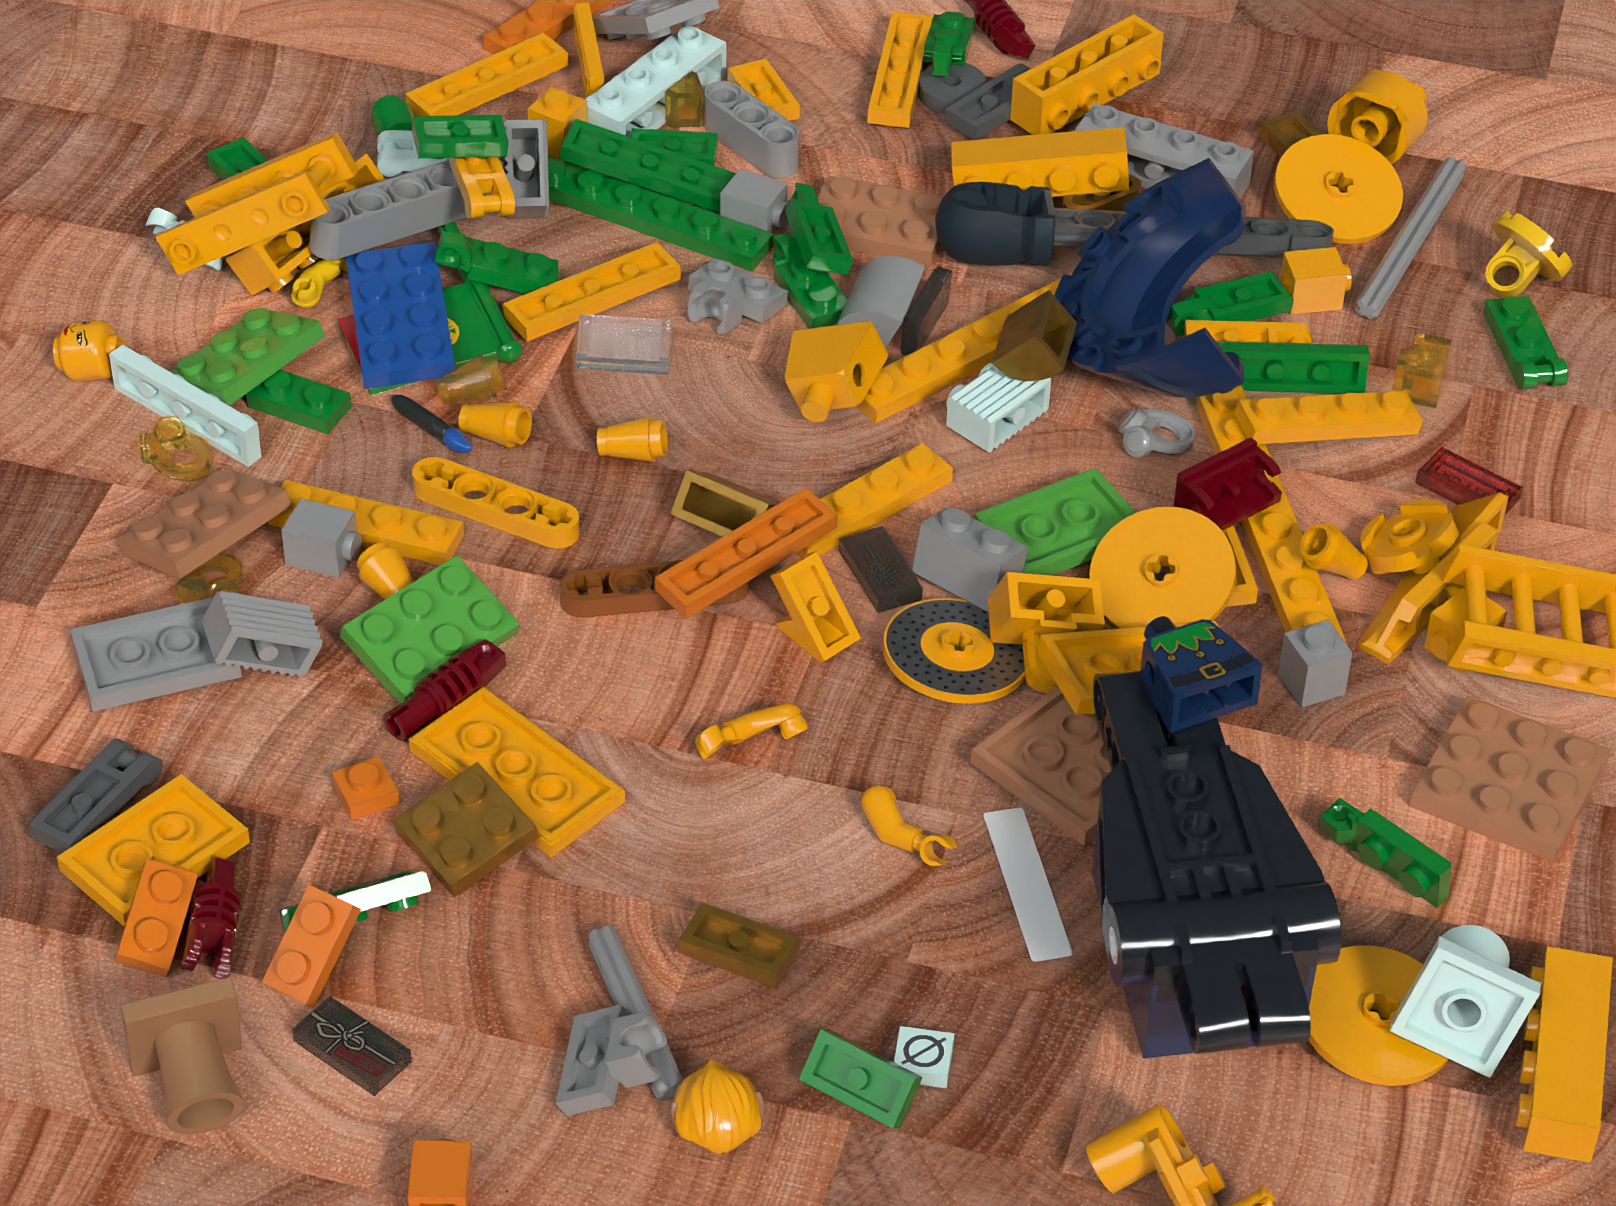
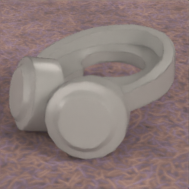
M1139 407L1130 410L1123 417L1118 430L1124 435V448L1132 457H1146L1152 450L1165 454L1183 453L1190 449L1196 435L1193 425L1176 413L1160 409L1141 410ZM1155 427L1167 428L1177 436L1178 440H1166L1151 430Z

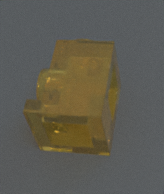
M1415 332L1411 350L1403 348L1401 350L1400 358L1396 365L1392 391H1406L1413 404L1436 408L1445 377L1452 339Z

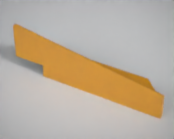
M1500 492L1459 504L1450 510L1459 531V536L1455 543L1446 553L1439 557L1440 562L1430 572L1416 574L1412 570H1408L1358 641L1357 646L1389 665L1428 627L1431 612L1465 588V586L1442 582V573L1458 544L1495 551L1497 536L1502 529L1508 496Z

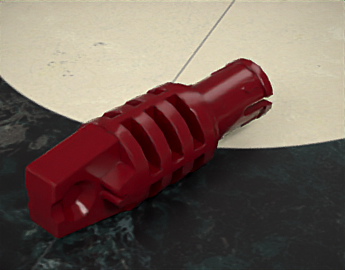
M964 0L974 11L976 24L1003 54L1009 53L1026 59L1030 57L1036 45L1025 31L1023 20L1018 17L1017 13L1013 11L1005 0Z
M483 639L464 651L455 654L448 661L441 664L438 669L430 672L427 677L419 680L414 688V693L408 699L383 715V721L387 730L392 736L397 735L399 741H404L416 729L432 718L438 719L483 686L486 687L506 667L505 652L487 639Z

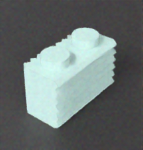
M992 362L988 363L983 367L977 378L965 386L959 384L952 389L946 402V426L991 453L994 448H998L1000 443L1004 444L1006 439L1009 440L1012 434L1016 435L1018 430L1022 431L1023 427L1028 426L1030 421L1034 422L1036 417L1040 418L1043 412H1047L1050 401L1051 378L1039 381L1019 380L1004 374Z

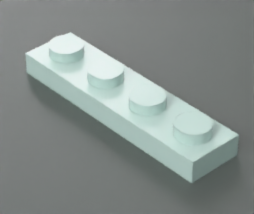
M121 345L109 354L114 389L247 467L261 458L258 423L248 414L240 413L221 402L213 394H207L188 383L180 375L169 372L155 364L147 356L140 355L124 345Z

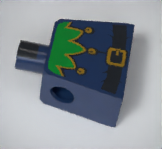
M1161 616L1155 618L1147 625L1144 631L1146 640L1143 642L1140 676L1170 733L1258 704L1262 664L1211 620L1201 619L1176 627L1168 617Z

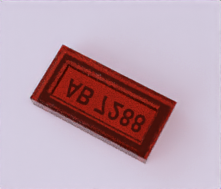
M1441 447L1417 471L1415 480L1416 484L1457 505L1501 492L1508 496L1505 515L1521 499L1523 489L1522 486L1444 447Z

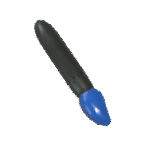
M399 394L392 396L391 403L401 415L432 436L443 441L450 450L458 453L472 451V445L458 428H452L441 418L411 398Z

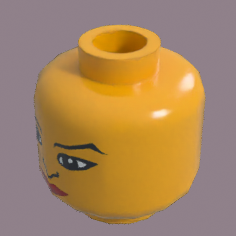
M105 320L73 322L66 324L60 335H57L54 339L53 356L58 370L64 371L66 376L75 382L105 380L113 377L109 354L121 345L126 346L123 336L117 335L113 326Z

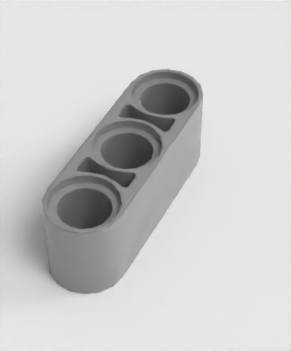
M717 81L706 87L704 91V126L706 132L718 133L719 142L769 177L787 178L797 172L799 168V130L792 122L733 82Z

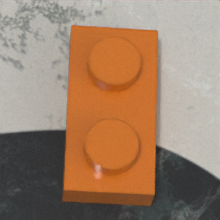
M146 858L114 962L163 977L167 976L197 880V873Z
M308 884L261 983L314 1008L361 909Z

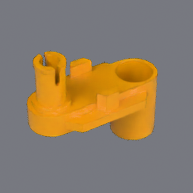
M1157 1103L1086 1144V1152L1096 1174L1112 1194L1117 1193L1156 1170L1174 1206H1219L1214 1194L1226 1188V1183L1216 1165L1212 1162L1202 1167L1197 1155L1192 1154L1179 1126L1162 1103ZM1264 1184L1258 1190L1229 1206H1274L1273 1203L1277 1199L1270 1188Z

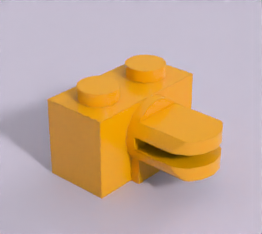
M1007 572L987 597L991 642L1022 645L1026 682L1034 690L1045 694L1055 688L1057 684L1036 652L1040 635L1101 630L1105 625L1101 580Z

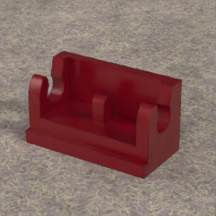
M1250 437L1177 473L1173 507L1185 508L1202 514L1223 531L1281 501L1282 491L1274 482H1271L1266 477L1264 472L1265 470L1269 476L1275 477L1281 474V470L1277 463L1257 446V441Z

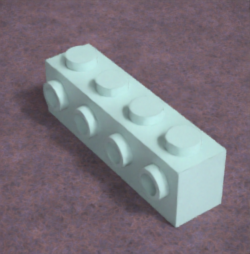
M693 26L680 28L585 99L587 100L588 123L631 137L632 128H660L703 95L708 85L721 81L726 77V42Z

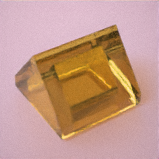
M691 71L665 91L666 125L671 128L704 127V92L696 72Z

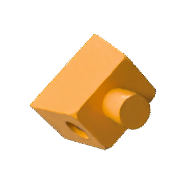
M872 321L793 331L784 376L785 382L802 415L812 422H823L827 419L829 411L832 409L856 407L862 403L889 354Z

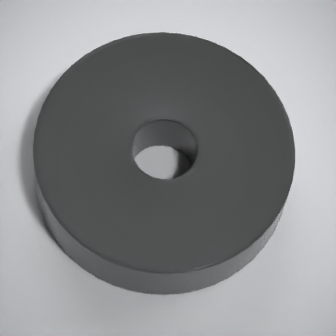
M967 63L965 65L952 64L949 76L932 75L933 65H931L920 75L919 98L930 110L945 114V108L986 84V78L978 68Z

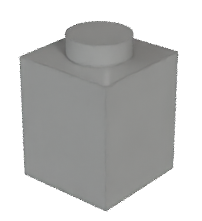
M740 169L720 193L721 216L752 225L753 227L773 233V235L778 228H784L788 222L785 209L788 206L787 183Z
M300 499L281 530L285 565L340 578L349 561L356 560L361 549L362 536L356 529L355 511L310 500Z
M1329 620L1285 632L1278 676L1301 708L1345 695L1353 653Z

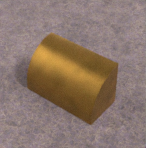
M1048 290L1006 316L992 364L1004 374L1019 380L1039 381L1050 378L1064 370L1077 322L1051 291Z
M686 470L670 514L723 537L780 502L712 473Z

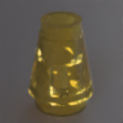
M481 354L443 375L442 378L434 380L443 406L497 398L496 393L507 389L495 355L484 358Z

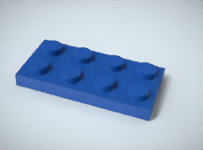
M435 242L410 244L380 250H367L346 256L364 389L456 376L439 265L435 263Z

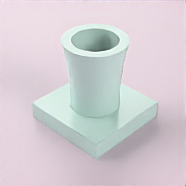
M1476 925L1458 926L1439 936L1393 1016L1390 1031L1490 1078L1539 997L1541 983L1509 969L1510 957L1508 949L1503 940L1493 931Z

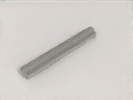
M606 925L601 929L594 928L588 936L590 940L589 948L614 1004H621L630 1015L644 1012L657 1022L616 929L610 925ZM666 1044L663 1048L654 1050L645 1056L649 1064L657 1067L661 1072L660 1077L656 1081L650 1082V1086L655 1097L663 1101L670 1097H675L676 1090L683 1081L669 1046Z

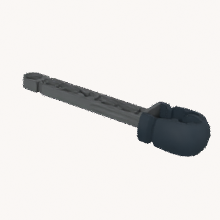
M967 182L954 186L943 196L935 217L937 239L947 255L955 260L977 265H1017L1025 259L1030 265L1048 266L1051 261L1053 246L1082 247L1100 226L1108 230L1126 212L1054 208L1051 190L1048 187L1030 186L1023 192L1016 185L993 182ZM1246 217L1245 227L1241 236L1234 243L1224 246L1216 253L1280 256L1284 255L1286 251L1329 248L1332 245L1334 230L1328 224L1314 220L1287 219L1286 222L1275 218Z

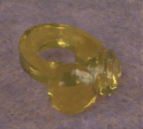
M166 416L156 422L152 432H144L139 437L138 452L143 463L151 464L159 473L168 478L178 481H195L206 477L212 470L213 451L210 445L203 438L188 433L185 425L178 417ZM167 449H191L196 451L199 456L192 462L179 463L172 459V453Z
M219 553L177 582L175 594L178 602L184 604L211 598L216 595L217 591L240 593L239 585L243 580L242 563L238 558L229 553ZM211 571L227 574L223 577L215 578L209 583L202 576V574Z

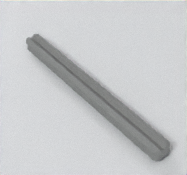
M1448 157L1442 162L1356 300L1358 304L1355 308L1357 315H1365L1369 320L1375 319L1379 315L1464 177L1463 171L1466 165L1462 160L1456 161L1453 157Z

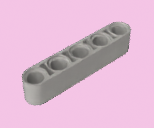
M448 160L325 199L330 210L326 214L311 219L309 248L317 257L328 260L340 259L466 218L464 199Z

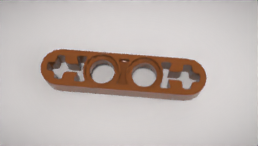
M683 560L571 571L560 582L561 607L568 615L580 618L674 609L655 591V577ZM749 581L709 606L732 604L741 601L749 593ZM627 584H635L643 588V590L634 594H626L618 589ZM603 589H609V593L604 594ZM586 592V595H578V593Z

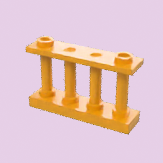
M334 132L190 194L185 202L195 218L160 232L155 238L178 275L328 213L330 208L320 191L354 177L359 169L339 133Z
M1458 544L1442 573V582L1465 586L1468 621H1463L1447 649V663L1449 667L1616 698V574ZM1486 591L1512 595L1515 630L1488 625ZM1533 600L1559 605L1562 639L1536 634ZM1580 609L1606 614L1609 648L1583 643Z

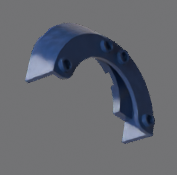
M1207 158L1154 184L1122 206L1126 214L1118 219L1108 230L1100 226L1077 252L1081 257V261L1071 276H1062L1054 295L1077 322L1067 357L1074 365L1087 371L1169 397L1188 398L1214 393L1224 394L1244 383V364L1241 358L1234 352H1224L1206 328L1175 341V333L1167 324L1171 306L1183 285L1212 255L1224 246L1234 243L1241 236L1246 223V206L1211 159Z

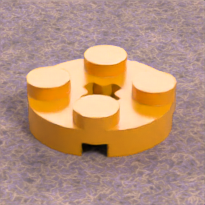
M1415 500L1398 505L1400 514L1386 520L1383 512L1372 519L1363 529L1359 540L1367 557L1369 568L1374 574L1412 570L1416 574L1428 573L1440 562L1439 557L1452 547L1459 536L1452 513H1448L1446 505L1437 500Z

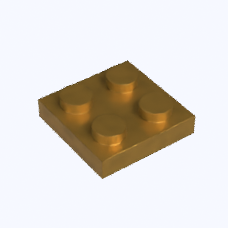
M478 762L393 819L397 832L454 897L540 838L536 825Z

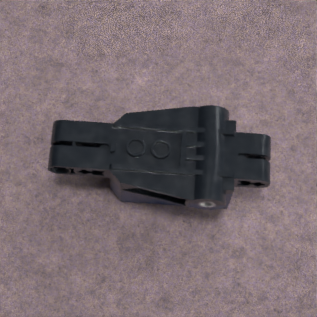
M1140 670L1096 674L1093 679L1094 709L1111 772L1102 780L1092 876L1101 905L1102 932L1105 939L1109 970L1117 987L1123 986L1142 1058L1189 1053L1203 1054L1246 1049L1252 1046L1257 1048L1307 1042L1311 1030L1309 1005L1317 965L1337 962L1341 948V927L1338 907L1332 888L1325 881L1322 870L1260 765L1231 750L1230 745H1226L1218 718L1170 733L1141 680Z

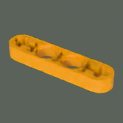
M427 457L418 461L412 469L414 494L418 499L549 548L561 549L572 546L580 536L579 512L574 506L445 458ZM470 491H482L487 494L479 499H468L463 496ZM511 506H523L528 509L522 514H509L504 511Z

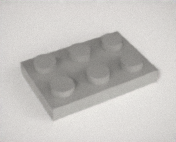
M634 0L593 15L592 19L595 34H607L608 39L627 36V39H635L646 36L650 40L670 34V26L681 23L685 27L705 21V13L718 9L719 4L718 0Z
M214 597L70 629L73 647L92 711L241 678L240 667L235 668L234 665L226 667L225 663L217 666L202 623V619Z

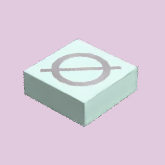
M900 1026L894 1063L923 1077L920 1085L947 1088L955 1033Z

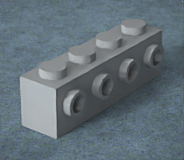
M1093 103L1074 130L1083 131L1125 127L1129 175L1139 178L1141 186L1149 188L1207 158L1211 159L1240 199L1250 185L1254 150L1237 146L1232 142H1223L1197 134L1191 130H1183L1157 122L1151 118H1143L1119 111L1111 106H1103Z

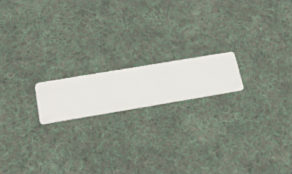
M1013 808L984 813L983 816L1031 960L1037 962L1072 956L1073 952L1024 810L1022 808Z

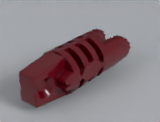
M216 857L212 863L213 868L209 870L206 876V881L197 880L194 886L182 969L194 971L202 953L216 954L213 963V977L224 979L230 975L241 892L233 888L235 862Z

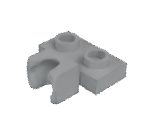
M714 258L689 276L688 317L693 322L700 321L705 317L717 318L721 323L717 325L716 332L726 334L741 324L742 315L761 324L787 306L788 291L772 284L766 278L756 277L740 270L728 261Z
M621 1004L576 1015L573 1021L555 1102L556 1105L566 1116L614 1105L619 1082L625 1088L656 1081L660 1077L661 1072L657 1067L651 1066L645 1056L654 1050L663 1048L667 1044V1038L658 1023L644 1012L630 1015Z

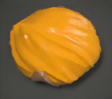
M709 1060L694 1073L686 1077L678 1086L675 1097L670 1103V1112L675 1132L680 1139L693 1142L709 1152L720 1155L734 1150L761 1129L764 1118V1102L761 1092L756 1090L754 1084L747 1076L717 1061Z

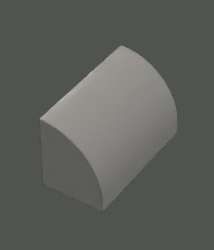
M881 256L867 262L861 268L837 325L872 321L886 348L904 320L925 266L901 256Z

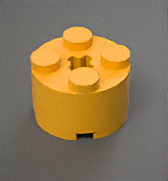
M1376 69L1370 70L1333 104L1328 115V133L1362 141L1380 152L1391 164H1394L1421 138L1426 129L1428 114L1425 104L1427 100L1425 90L1420 85L1411 83L1397 73Z

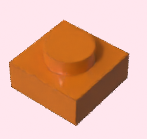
M379 756L331 772L332 786L351 821L399 804L398 789Z

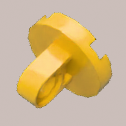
M1504 210L1493 223L1492 228L1504 245L1489 261L1485 273L1489 289L1500 298L1519 295L1538 273L1552 281L1560 282L1573 266L1570 257L1565 251L1560 257L1552 251L1551 244L1555 240L1549 234L1519 213H1516L1511 219L1512 215L1509 210ZM1512 266L1519 271V277L1514 284L1501 286L1494 281L1495 272L1500 267Z

